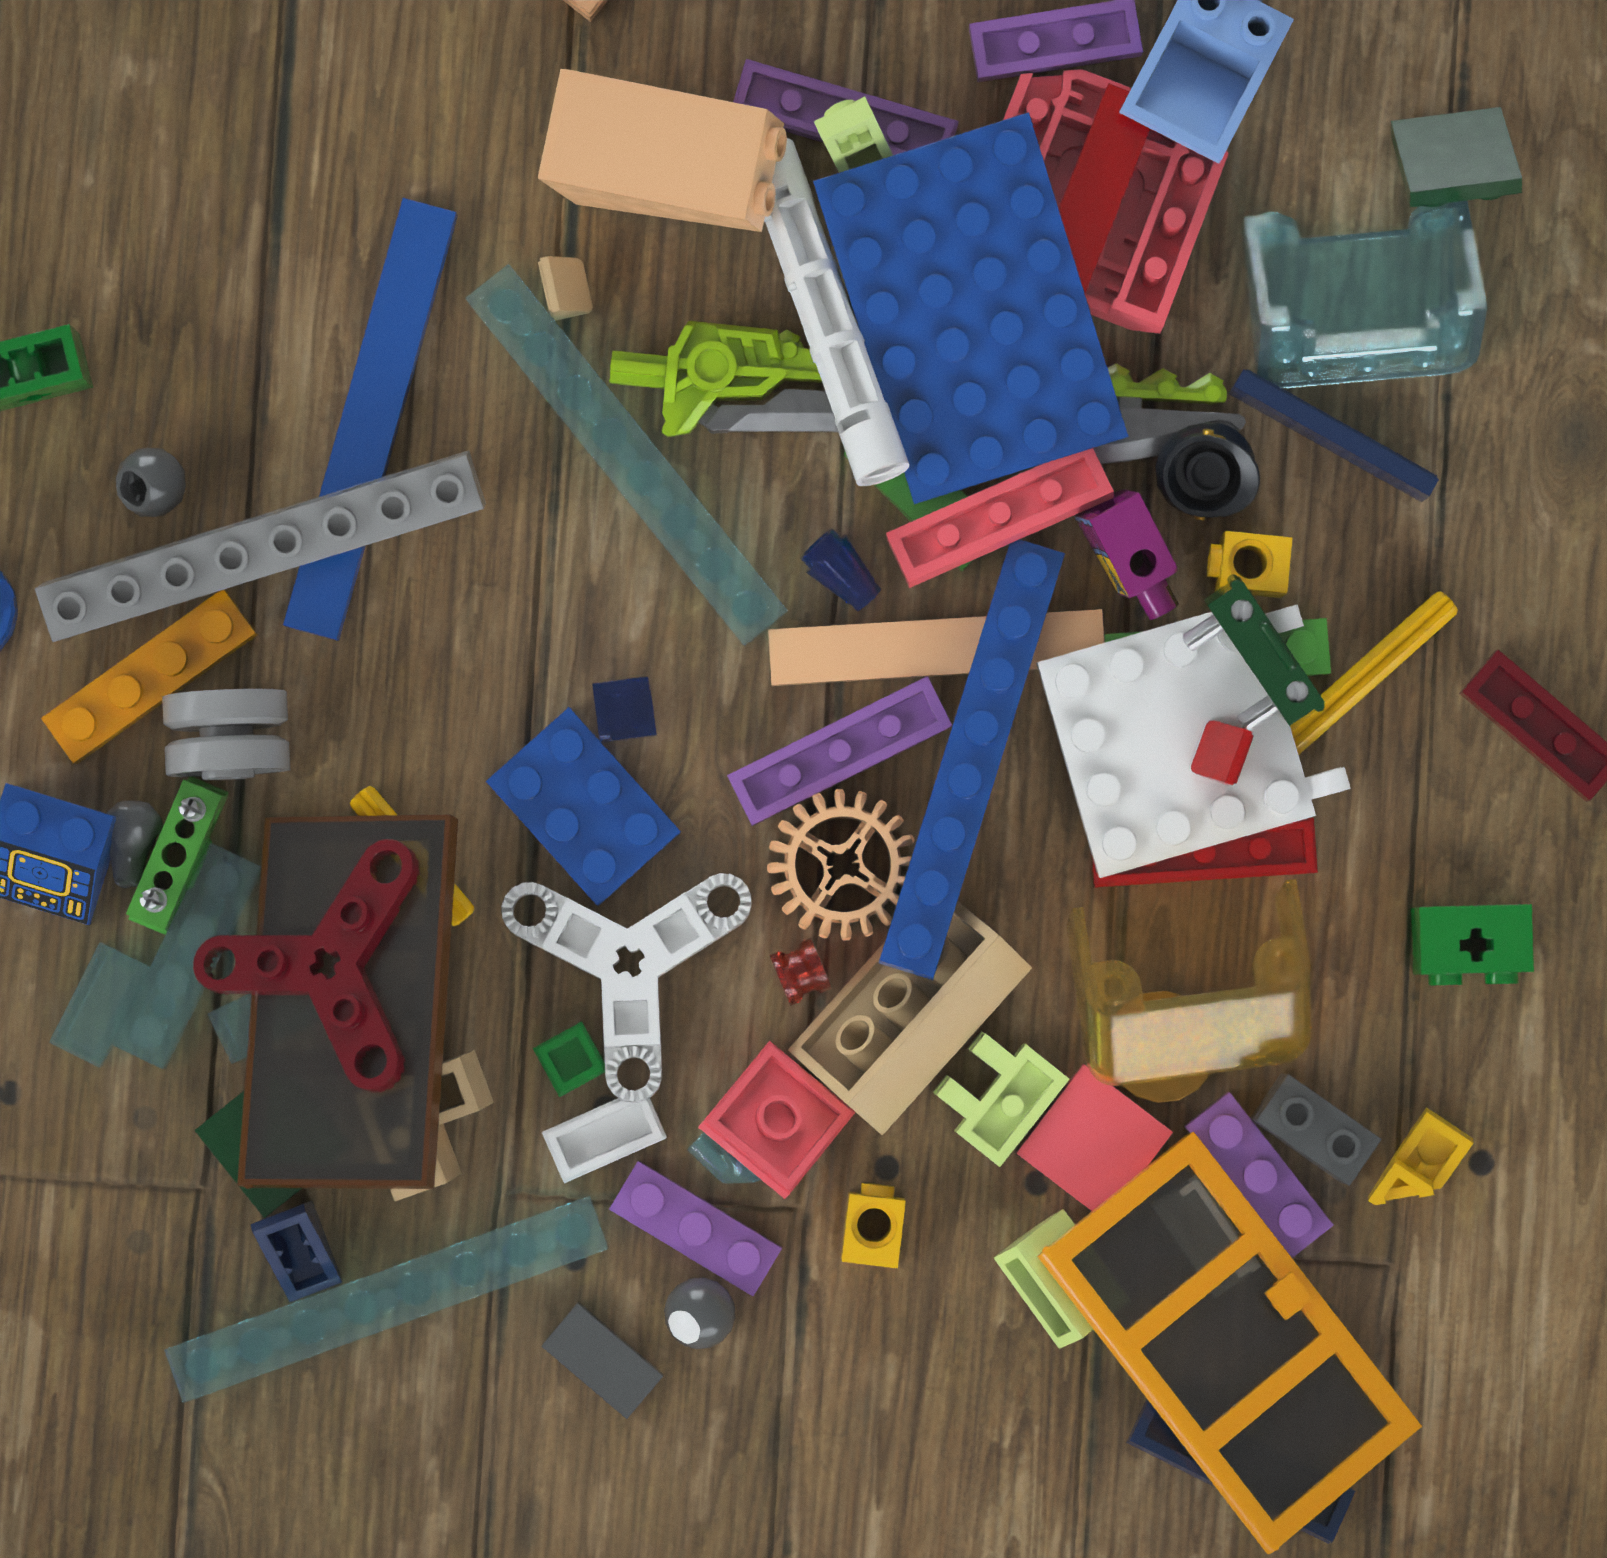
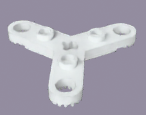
M719 873L710 876L628 929L534 882L521 883L511 888L505 895L501 908L504 923L514 935L601 979L606 1082L611 1092L625 1102L639 1103L652 1097L659 1089L662 1081L658 978L743 924L750 914L752 899L748 886L740 878L732 874ZM718 887H730L740 897L738 911L730 917L720 918L715 916L708 908V896ZM535 895L545 903V918L536 926H523L515 919L514 907L517 901L524 896ZM626 947L631 953L640 950L644 954L645 958L638 963L642 971L639 975L632 977L627 971L618 974L614 970V966L620 961L617 952L621 948ZM630 1058L643 1060L647 1063L650 1070L648 1083L642 1089L635 1091L622 1087L617 1077L620 1065Z

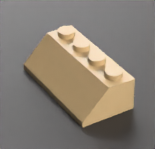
M958 901L933 980L879 964L884 942L788 1049L792 1055L881 1135L890 1128L1032 969L1001 936Z

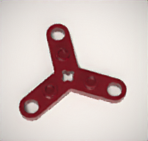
M383 839L373 843L363 853L312 935H218L211 937L201 944L195 954L193 970L196 979L205 988L225 995H309L350 1082L372 1093H382L387 1089L391 1090L394 1084L400 1081L401 1073H404L405 1070L403 1065L406 1061L402 1054L403 1050L396 1041L390 1028L391 1024L364 967L401 910L399 907L403 900L412 890V886L416 885L418 881L416 878L417 875H420V869H418L420 863L415 856L416 854L406 845L393 839ZM398 855L402 862L399 876L390 883L378 881L379 877L376 875L378 869L376 867L380 866L381 863L379 861H383L385 859L384 856ZM223 950H231L235 957L233 971L224 979H215L214 974L211 973L213 967L210 965L214 964L212 959L214 957L217 958V953L221 954ZM326 953L335 958L340 957V961L334 965L336 975L332 978L323 973L318 974V970L324 966L322 957ZM371 1049H383L387 1057L385 1069L377 1077L366 1078V1075L362 1073L363 1067H361V1064L364 1062L362 1058L366 1057L367 1054L365 1053L371 1052Z

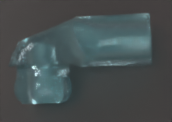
M704 1132L687 1149L722 1183H756L761 1180Z

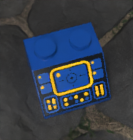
M5 783L0 799V898L90 925L111 860L110 849L116 816Z

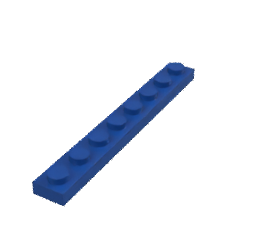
M1017 540L1009 544L879 964L933 980L1061 569L1065 555L1063 552L1023 540Z

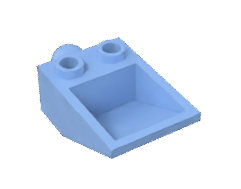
M1177 0L1119 113L1219 164L1294 19L1262 3L1263 0Z

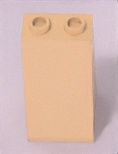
M560 69L538 179L576 205L762 232L764 219L770 216L774 208L776 192L772 180L776 162H780L785 154L787 134L783 128L784 123L768 109L574 70Z

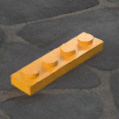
M225 589L220 590L41 719L72 763L77 765L161 705L162 696L178 693L258 634Z

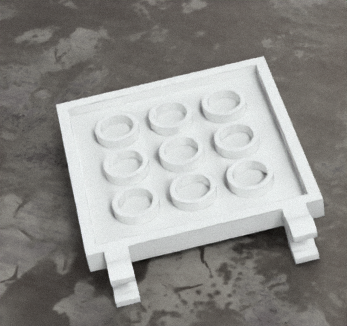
M1298 604L1265 614L1278 633L1304 626ZM1212 612L1036 663L1098 878L1316 816L1311 799L1351 789L1345 767L1331 769L1308 777L1304 776L1291 727L1280 711L1251 730L1254 737L1237 784L1227 786L1191 771V764L1205 726L1209 721L1215 720L1242 728L1243 724L1239 723L1238 715L1268 695L1225 631L1195 651H1191L1187 644L1184 643L1183 634L1213 615Z

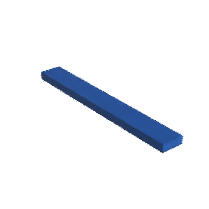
M402 198L319 497L386 475L458 218V214L454 211ZM366 546L299 566L283 625L288 628L339 641Z

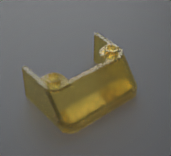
M1297 879L1285 880L1275 897L1281 937L1267 941L1256 952L1252 964L1254 987L1149 1001L1143 1000L1140 978L1131 966L1117 960L1091 961L1084 908H1072L1066 928L1086 1061L1091 1074L1103 1084L1120 1086L1285 1064L1299 1058L1311 1040V965Z

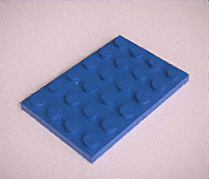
M1029 112L813 181L859 330L865 340L864 344L882 395L889 406L909 462V468L904 473L914 504L1129 437Z

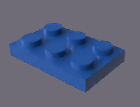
M570 707L486 781L598 907L681 833L676 825Z

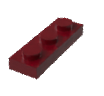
M1500 650L1493 652L1459 692L1462 697L1586 802L1591 801L1607 782V742Z

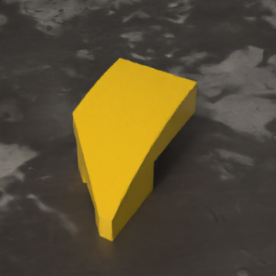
M1426 1107L1368 1196V1201L1374 1205L1386 1204L1387 1200L1419 1195V1198L1434 1195V1190L1441 1189L1474 1144L1473 1138Z

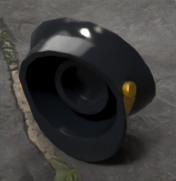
M1206 422L1189 425L1174 433L1161 447L1155 465L1157 487L1166 502L1178 511L1194 516L1196 520L1227 517L1241 512L1255 499L1260 486V473L1251 445L1237 430L1220 423Z

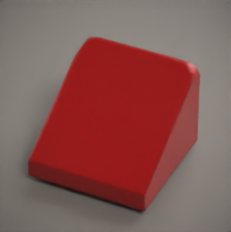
M1215 720L1209 721L1205 726L1191 764V771L1227 786L1237 784L1254 737L1252 735L1253 732Z

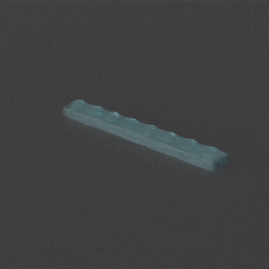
M509 264L465 298L466 302L744 647L788 613V610Z
M591 1195L174 1345L164 1351L182 1402L185 1403L609 1249Z

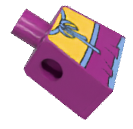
M1120 489L1114 493V498L1074 515L1080 529L1119 595L1127 598L1137 596L1149 620L1156 619L1179 605L1166 581V578L1178 571L1177 565L1139 492ZM1140 550L1143 555V563L1138 570L1133 572L1130 567V560L1133 554Z

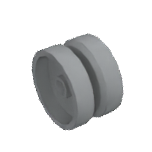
M222 689L181 692L162 696L163 724L174 731L200 733V737L178 739L165 746V770L167 776L202 777L203 780H232L254 778L255 774L277 773L290 770V748L287 740L277 735L253 734V729L280 726L288 720L287 691L279 689Z

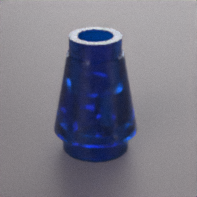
M833 528L819 537L800 557L808 567L805 573L846 603L851 604L857 612L870 603L881 591V587L875 582L874 577L848 536L845 534L841 537Z

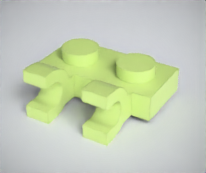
M980 1031L967 1049L999 1073L979 1100L948 1075H945L933 1093L964 1117L954 1131L1001 1167L1069 1081V1078L1027 1044L1023 1043L1017 1052L1012 1055L990 1036Z

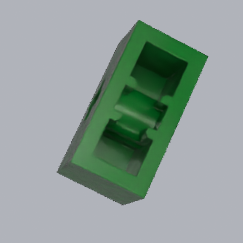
M70 324L0 341V411L93 388L81 336Z
M1532 904L1411 908L1413 975L1428 974L1429 986L1463 985L1462 974L1484 973L1485 984H1518V972H1534ZM1471 930H1473L1475 939L1485 940V951L1475 952L1474 961H1472L1470 952L1460 951V940L1470 938Z

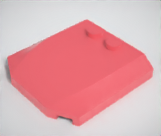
M1083 69L1064 70L1062 75L1032 77L1033 73L1021 74L1003 119L1006 120L1029 112L1058 209L1108 83L1127 91L1131 90V87ZM1150 129L1085 293L1092 316L1133 331L1161 333L1229 153L1227 151L1218 164Z

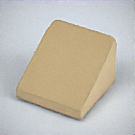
M546 256L540 258L538 265L551 318H554L556 321L590 313L593 305L583 262L578 258Z

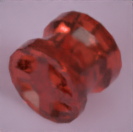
M811 938L800 942L798 949L786 954L778 951L769 955L790 1006L801 1002L806 993L814 990L823 993L832 989Z

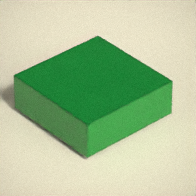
M583 1021L532 1048L559 1098L605 1073V1061Z

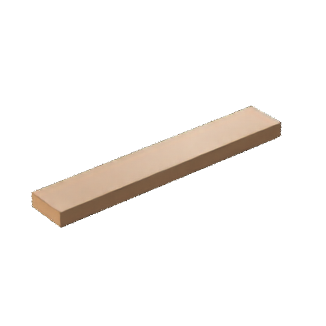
M1102 609L1048 612L1029 671L1038 670L1037 662L1104 643ZM987 616L768 629L771 686L967 675L970 672Z

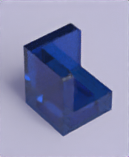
M649 677L592 684L599 739L602 743L657 736Z

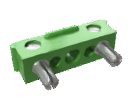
M189 777L188 780L183 779L126 912L129 915V920L168 936L186 893L194 888L212 846L210 837L228 797V791L194 777ZM187 821L193 822L195 827L193 835L189 838H184L181 833L182 825ZM175 844L183 845L187 854L184 863L178 867H173L167 858L169 849ZM166 872L170 873L173 879L171 887L167 890L162 889L159 884L161 875Z

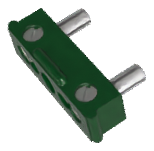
M1234 574L1230 575L1227 579L1228 584L1204 599L1213 615L1183 634L1184 643L1187 644L1191 651H1195L1223 631L1226 632L1268 694L1238 715V721L1240 724H1243V729L1251 731L1279 711L1289 726L1314 709L1318 712L1322 711L1325 707V701L1242 579Z

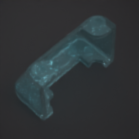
M1467 200L1446 203L1440 207L1419 206L1412 212L1408 222V229L1310 238H1300L1297 222L1291 217L1277 212L1244 217L1243 240L1257 375L1280 388L1445 375L1461 372L1476 363L1480 354L1488 307Z

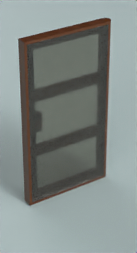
M451 814L265 818L256 935H312L363 853L373 843L383 839H393L406 845L416 854L415 856L420 863L418 865L420 875H417L416 878L418 881L416 885L412 886V890L403 900L399 907L401 910L364 967L391 1024L390 1028L396 1041L403 1050L402 1054L406 1062L403 1065L405 1070L404 1073H401L400 1081L396 1082L391 1090L387 1089L382 1093L365 1091L352 1084L346 1076L309 995H251L237 1186L245 1187L246 1189H434L458 819ZM393 854L389 857L384 856L385 859L379 861L381 863L380 866L376 867L378 869L376 875H378V881L381 883L394 881L401 872V859L398 855ZM326 953L322 957L324 966L318 970V974L323 973L332 978L336 975L334 965L340 961V957L335 958ZM371 1049L372 1051L366 1052V1057L362 1058L364 1061L361 1064V1067H363L362 1073L366 1075V1078L377 1077L385 1069L387 1057L383 1049Z

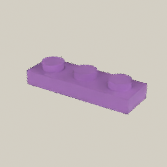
M1135 0L1107 1L969 24L977 82L1140 57L1143 53Z
M1226 1092L1184 1125L1189 1133L1195 1132L1291 1258L1333 1226V1223L1230 1092Z
M639 1160L609 1208L612 1212L751 1296H754L782 1249V1246Z

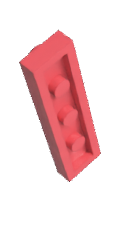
M1091 448L1036 466L886 533V537L909 588L1106 502L1114 498V491L1094 449Z

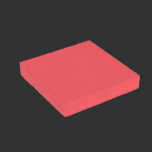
M769 1040L698 1128L781 1197L786 1199L856 1112Z
M1082 1064L1015 1153L1089 1210L1093 1211L1145 1169L1173 1132L1085 1064Z

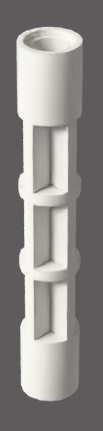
M787 138L784 157L780 162H776L772 180L776 192L774 208L770 216L765 217L764 222H766L782 267L788 292L791 293L808 340L812 360L816 363L834 413L835 424L856 483L859 486L879 484L905 472L909 468V462L889 406L882 395L864 344L865 340L858 328L845 292L838 264L833 258L817 214L815 200L793 140Z

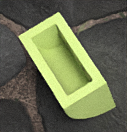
M1064 1209L1029 1230L994 1257V1260L1059 1349L1084 1338L1094 1330L1037 1257L1044 1247L1051 1245L1075 1225ZM1090 1245L1072 1259L1073 1263L1112 1313H1115L1129 1301Z

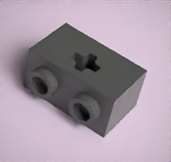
M1284 1073L1279 1075L1250 1117L1254 1123L1337 1181L1348 1186L1351 1185L1382 1140L1291 1075Z

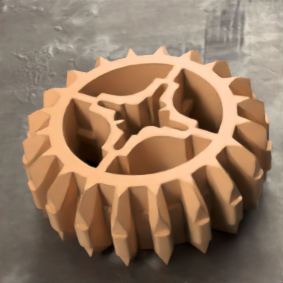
M836 789L834 792L835 807L826 808L824 798L820 793L814 794L812 799L817 812L809 816L801 804L793 807L796 817L802 821L797 829L787 821L782 820L779 823L778 828L781 832L791 837L788 845L779 841L770 842L769 849L775 853L785 854L784 863H769L767 865V872L771 874L785 872L786 877L785 882L775 884L771 887L773 895H781L790 890L794 898L785 903L782 911L789 915L799 905L807 912L798 924L803 930L810 926L813 917H817L823 920L819 929V937L828 938L831 923L841 924V939L848 941L852 935L850 923L854 922L860 923L862 933L865 937L873 934V927L868 919L872 915L876 914L885 926L891 924L892 917L883 907L888 902H891L895 907L897 905L899 895L895 894L898 885L903 886L906 877L901 876V867H909L912 857H901L900 848L913 844L915 841L914 837L909 834L897 840L895 839L892 831L899 828L904 819L897 815L887 824L883 823L879 817L886 810L887 803L880 800L875 805L872 813L863 810L867 799L865 792L859 791L855 797L854 807L844 806V790ZM832 819H852L861 822L852 836L840 845L828 844L809 833L819 824ZM874 832L882 839L889 855L890 869L887 883L871 873L862 861L864 847ZM856 840H859L860 844L854 852L857 860L852 864H859L858 873L867 878L868 882H864L857 876L852 877L844 874L840 880L836 879L830 890H826L825 886L832 877L828 870L833 868V866H827L828 857L820 853L817 848H821L829 854L834 853L841 856L846 850H850ZM799 847L815 857L823 867V879L811 899L801 888L796 875L795 860ZM844 885H856L877 897L869 905L855 911L836 912L825 909L833 894Z

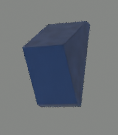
M313 1200L251 1224L252 1233L289 1302L342 1283L340 1272Z

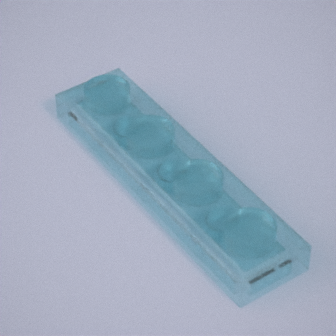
M209 844L112 1044L113 1046L161 1069H166L205 989L198 982L194 974L193 961L195 954L201 944L207 939L218 935H231L260 876L261 866L216 844ZM217 953V958L214 957L212 959L214 964L210 966L213 967V970L221 956L220 953Z

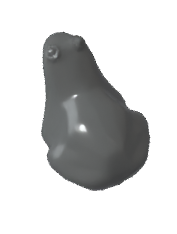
M126 800L115 804L106 814L116 816L110 849L114 881L119 887L131 888L138 886L147 855L156 840V836L161 833L163 821L149 803Z

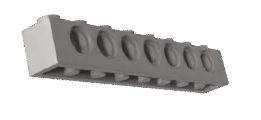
M468 450L43 582L35 588V592L53 643L484 509L486 501L470 451Z

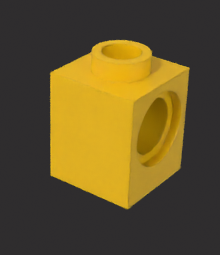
M1225 531L1220 536L1219 544H1210L1208 553L1207 577L1216 578L1215 592L1228 584V577L1234 574L1242 579L1252 595L1282 598L1288 591L1293 537ZM1251 550L1260 557L1262 571L1259 577L1248 579L1237 573L1233 563L1236 552Z
M862 1183L861 1193H848L841 1253L842 1262L898 1268L906 1200L894 1197V1186ZM871 1208L883 1210L890 1218L888 1232L882 1238L876 1240L863 1237L857 1228L860 1215Z

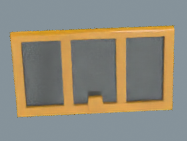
M1194 1131L1185 1135L1051 1245L1044 1247L1037 1256L1267 1554L1277 1551L1287 1540L1422 1427Z

